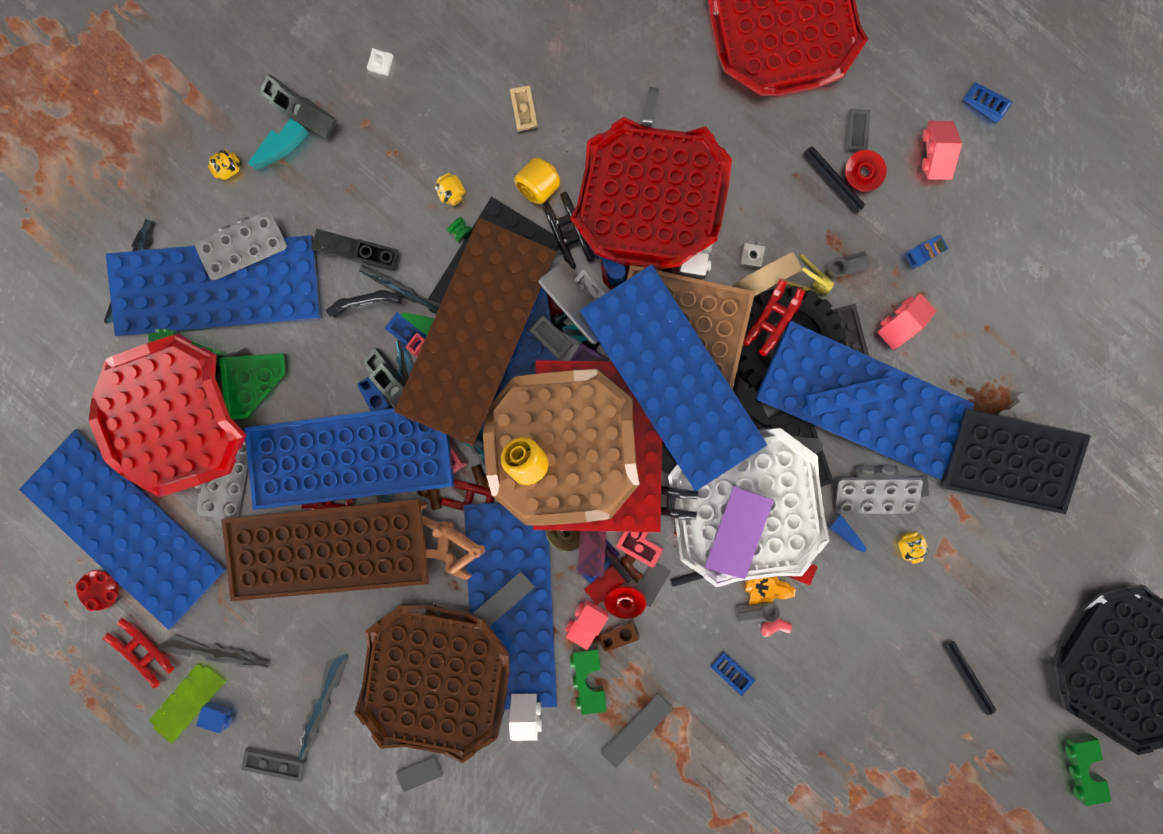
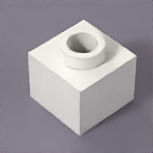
M744 243L739 266L760 269L762 267L765 247ZM752 251L757 254V257L754 259L750 257V252Z

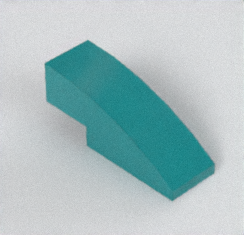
M290 118L279 134L273 130L270 131L248 164L254 169L259 170L275 163L296 148L309 132L298 122Z

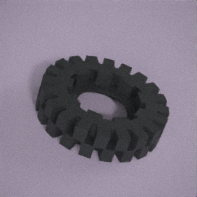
M785 287L783 296L778 304L788 308L797 288L803 289V287ZM774 289L767 290L753 299L745 336L756 323L770 300ZM812 290L806 291L799 309L790 321L797 322L807 329L844 345L846 332L845 328H841L840 322L842 319L838 312L834 313L831 309L833 305L826 298L822 300L818 297V293ZM772 311L767 322L775 325L780 322L783 315ZM761 329L760 334L749 346H742L737 368L742 380L746 381L750 388L754 387L757 393L772 360L768 354L763 356L759 352L765 344L768 333L764 329Z

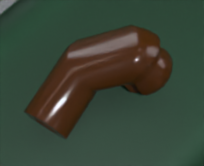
M481 464L471 467L477 485L490 489L487 476L484 474Z
M437 489L417 491L420 497L423 496L430 500L432 510L442 508Z
M626 554L624 558L622 557L621 563L632 575L633 581L637 583L643 575L632 565L636 559Z

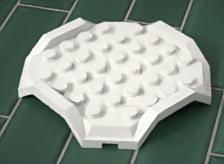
M781 428L758 430L767 446L697 490L699 491L698 499L675 498V509L697 512L696 520L675 518L680 560L701 574L715 587L736 581L766 577L802 576L817 554L830 541L819 480L818 456ZM677 464L668 475L670 487L694 490ZM733 485L774 499L745 579L705 567L706 559Z

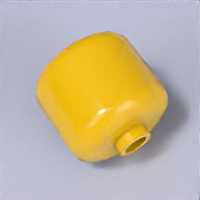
M537 157L532 158L514 177L515 185L520 193L530 202L538 205L543 204L557 190L561 183L555 167L551 163Z
M528 437L513 439L505 446L501 454V465L516 482L522 485L537 483L544 477L549 466L548 457L535 441Z

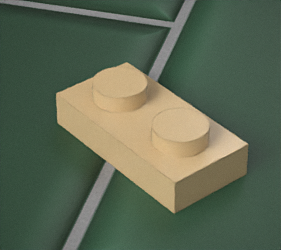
M530 85L510 89L517 131L538 128Z

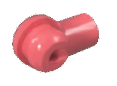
M777 619L774 622H765L762 625L761 633L765 637H770L778 630L789 634L792 624L781 619Z

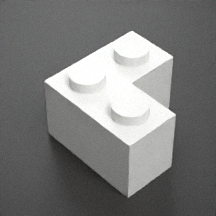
M713 244L680 265L678 275L699 280L708 276L712 263L711 260H708V257L711 255Z
M511 694L509 729L512 741L537 740L538 732L542 731V720L540 717H537V715H541V702H537V694Z

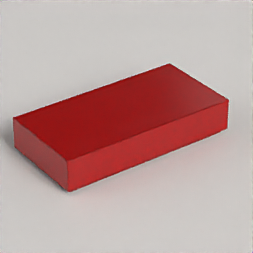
M611 565L591 584L587 585L584 591L598 605L605 599L609 591L622 585L625 580L614 566Z

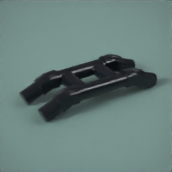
M563 192L560 194V197L568 215L556 219L548 200L541 205L565 262L574 269L576 264L568 245L580 241L587 261L594 260L595 256L591 247L573 223L572 225L576 233L564 238L560 226L572 222L570 217L575 208L568 193Z
M379 290L370 294L339 299L326 309V312L330 317L337 318L348 310L381 302L402 304L403 296L387 290Z
M661 486V494L667 495V506L661 507V515L676 519L696 520V511L675 509V498L698 499L699 491Z

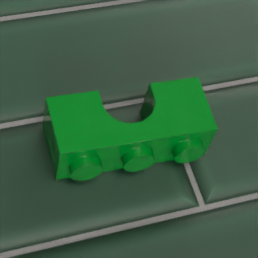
M598 646L589 647L588 650L584 648L573 649V655L570 656L571 668H575L576 676H573L574 689L578 688L579 696L576 697L577 709H581L582 715L607 712L604 686L592 687L586 681L589 673L601 670Z
M1091 734L1067 738L1065 751L1071 762L1069 771L1075 782L1073 791L1076 799L1086 806L1111 802L1108 781L1100 775L1089 776L1091 764L1103 760L1099 739Z

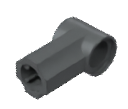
M863 251L844 257H836L827 263L825 273L831 279H837L844 275L869 269L870 261L868 255ZM833 264L840 266V273L833 270Z
M773 601L737 606L740 625L764 621L774 622L780 616V610ZM767 607H774L775 612L773 615L767 616L764 614Z

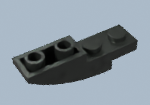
M266 75L259 93L269 100L268 103L296 122L328 138L337 119L308 98L301 97L274 76Z
M316 229L311 248L312 250L335 257L394 270L399 251L394 248Z
M374 348L362 363L370 372L369 378L396 407L407 379H402L380 348Z

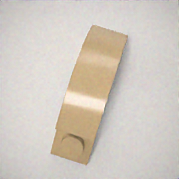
M794 252L748 275L732 285V287L755 291V297L777 285L780 278L787 280L801 272L802 267Z

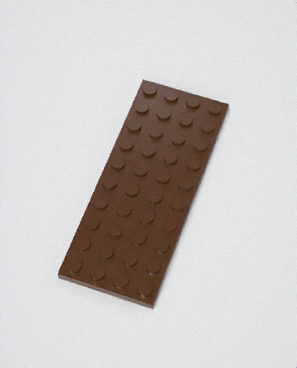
M478 218L394 409V413L473 446L542 286L539 284V279L548 273L557 251Z
M420 499L221 519L230 601L429 584Z

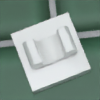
M372 48L367 69L388 76L394 57L393 54Z

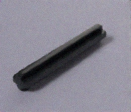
M813 146L804 152L805 157L856 213L865 207V203Z
M950 641L945 644V649L987 716L996 712L995 706L956 642Z

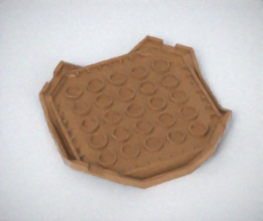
M598 369L513 377L492 402L483 426L487 480L492 496L525 525H556L611 519L640 485L633 427V398ZM528 437L535 441L547 455L549 463L547 472L537 483L531 485L519 484L502 467V451L513 439Z

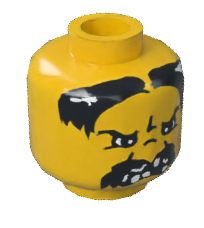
M222 149L209 157L210 164L207 166L216 179L227 180L239 172L238 163L241 161L234 151L230 153L228 150Z
M447 173L436 180L435 191L442 203H451L454 206L463 200L462 196L465 194V188L458 176Z
M917 531L903 534L901 536L902 539L898 541L902 558L907 561L911 560L912 564L924 561L923 557L929 553L925 537L922 534H918Z

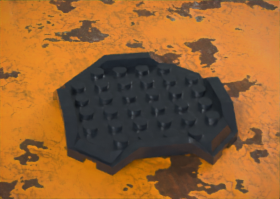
M1142 584L1097 594L1079 609L1057 645L1053 666L1062 706L1074 716L1136 755L1151 753L1153 750L1163 748V599Z

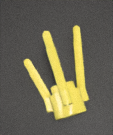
M800 255L799 257L818 274L817 276L808 269L802 268L803 272L814 279L812 284L814 289L789 281L786 286L803 287L806 291L812 290L819 295L826 296L832 289L834 282L804 255Z

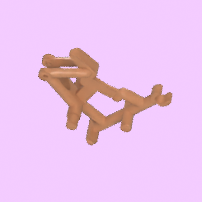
M420 501L421 512L427 507V502ZM422 516L423 525L434 529L432 534L434 537H438V548L426 549L427 558L445 561V571L464 580L469 579L472 574L465 571L462 567L484 554L485 547L481 544H476L455 530L456 524L454 521L437 522ZM449 539L469 553L457 561L455 554L448 552Z

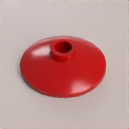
M861 150L854 153L848 159L845 166V176L848 183L856 190L863 192L877 189L884 182L887 174V166L884 159L872 150ZM861 169H865L867 171L866 176H863L861 174Z
M617 587L606 595L605 607L615 617L631 619L644 612L646 598L635 588Z

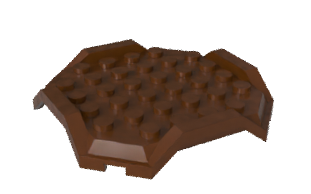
M401 604L365 631L367 642L362 689L354 713L360 722L372 733L371 737L380 749L408 747L445 754L462 764L498 738L505 711L510 676V653L484 618L465 610L448 607H438L430 604ZM459 615L465 616V619L459 618Z

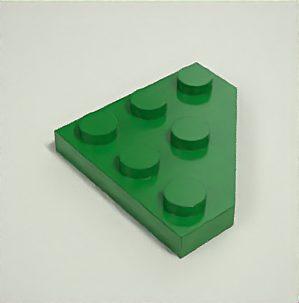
M284 353L220 357L223 398L231 419L247 418L286 374Z

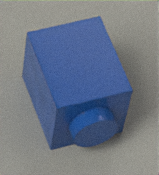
M207 702L201 708L196 726L220 734L226 728L228 729L232 722L233 716H230L232 709Z

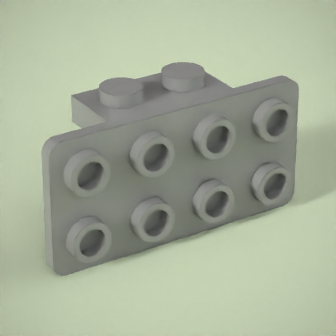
M265 211L252 218H242L237 221L238 224L231 227L230 225L218 229L219 232L195 243V248L211 280H218L287 248V244L272 212Z
M563 262L539 279V284L586 338L595 344L598 340L579 310L611 290L589 266L585 267L578 275L567 262Z
M246 439L242 448L238 449L235 457L237 460L230 474L193 487L195 492L199 493L196 510L198 515L225 519L239 517L248 470Z
M855 466L854 473L856 478H840L838 480L835 512L838 514H915L918 512L923 481L920 477H901L897 466Z

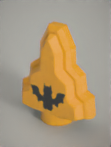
M777 576L745 580L744 591L749 592V605L772 602L775 598L784 600L795 597L796 589L789 583L779 580Z

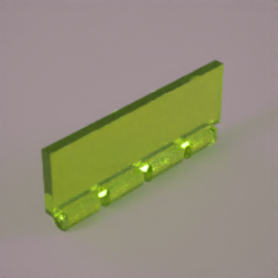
M197 663L188 674L191 679L185 677L174 690L177 694L171 693L161 705L162 709L159 708L149 719V722L154 725L152 729L171 744L200 712L202 706L212 698L226 681L208 665L204 667Z

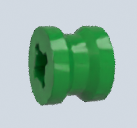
M463 217L457 218L447 228V231L455 236L457 243L463 241L473 230L471 226L465 224Z

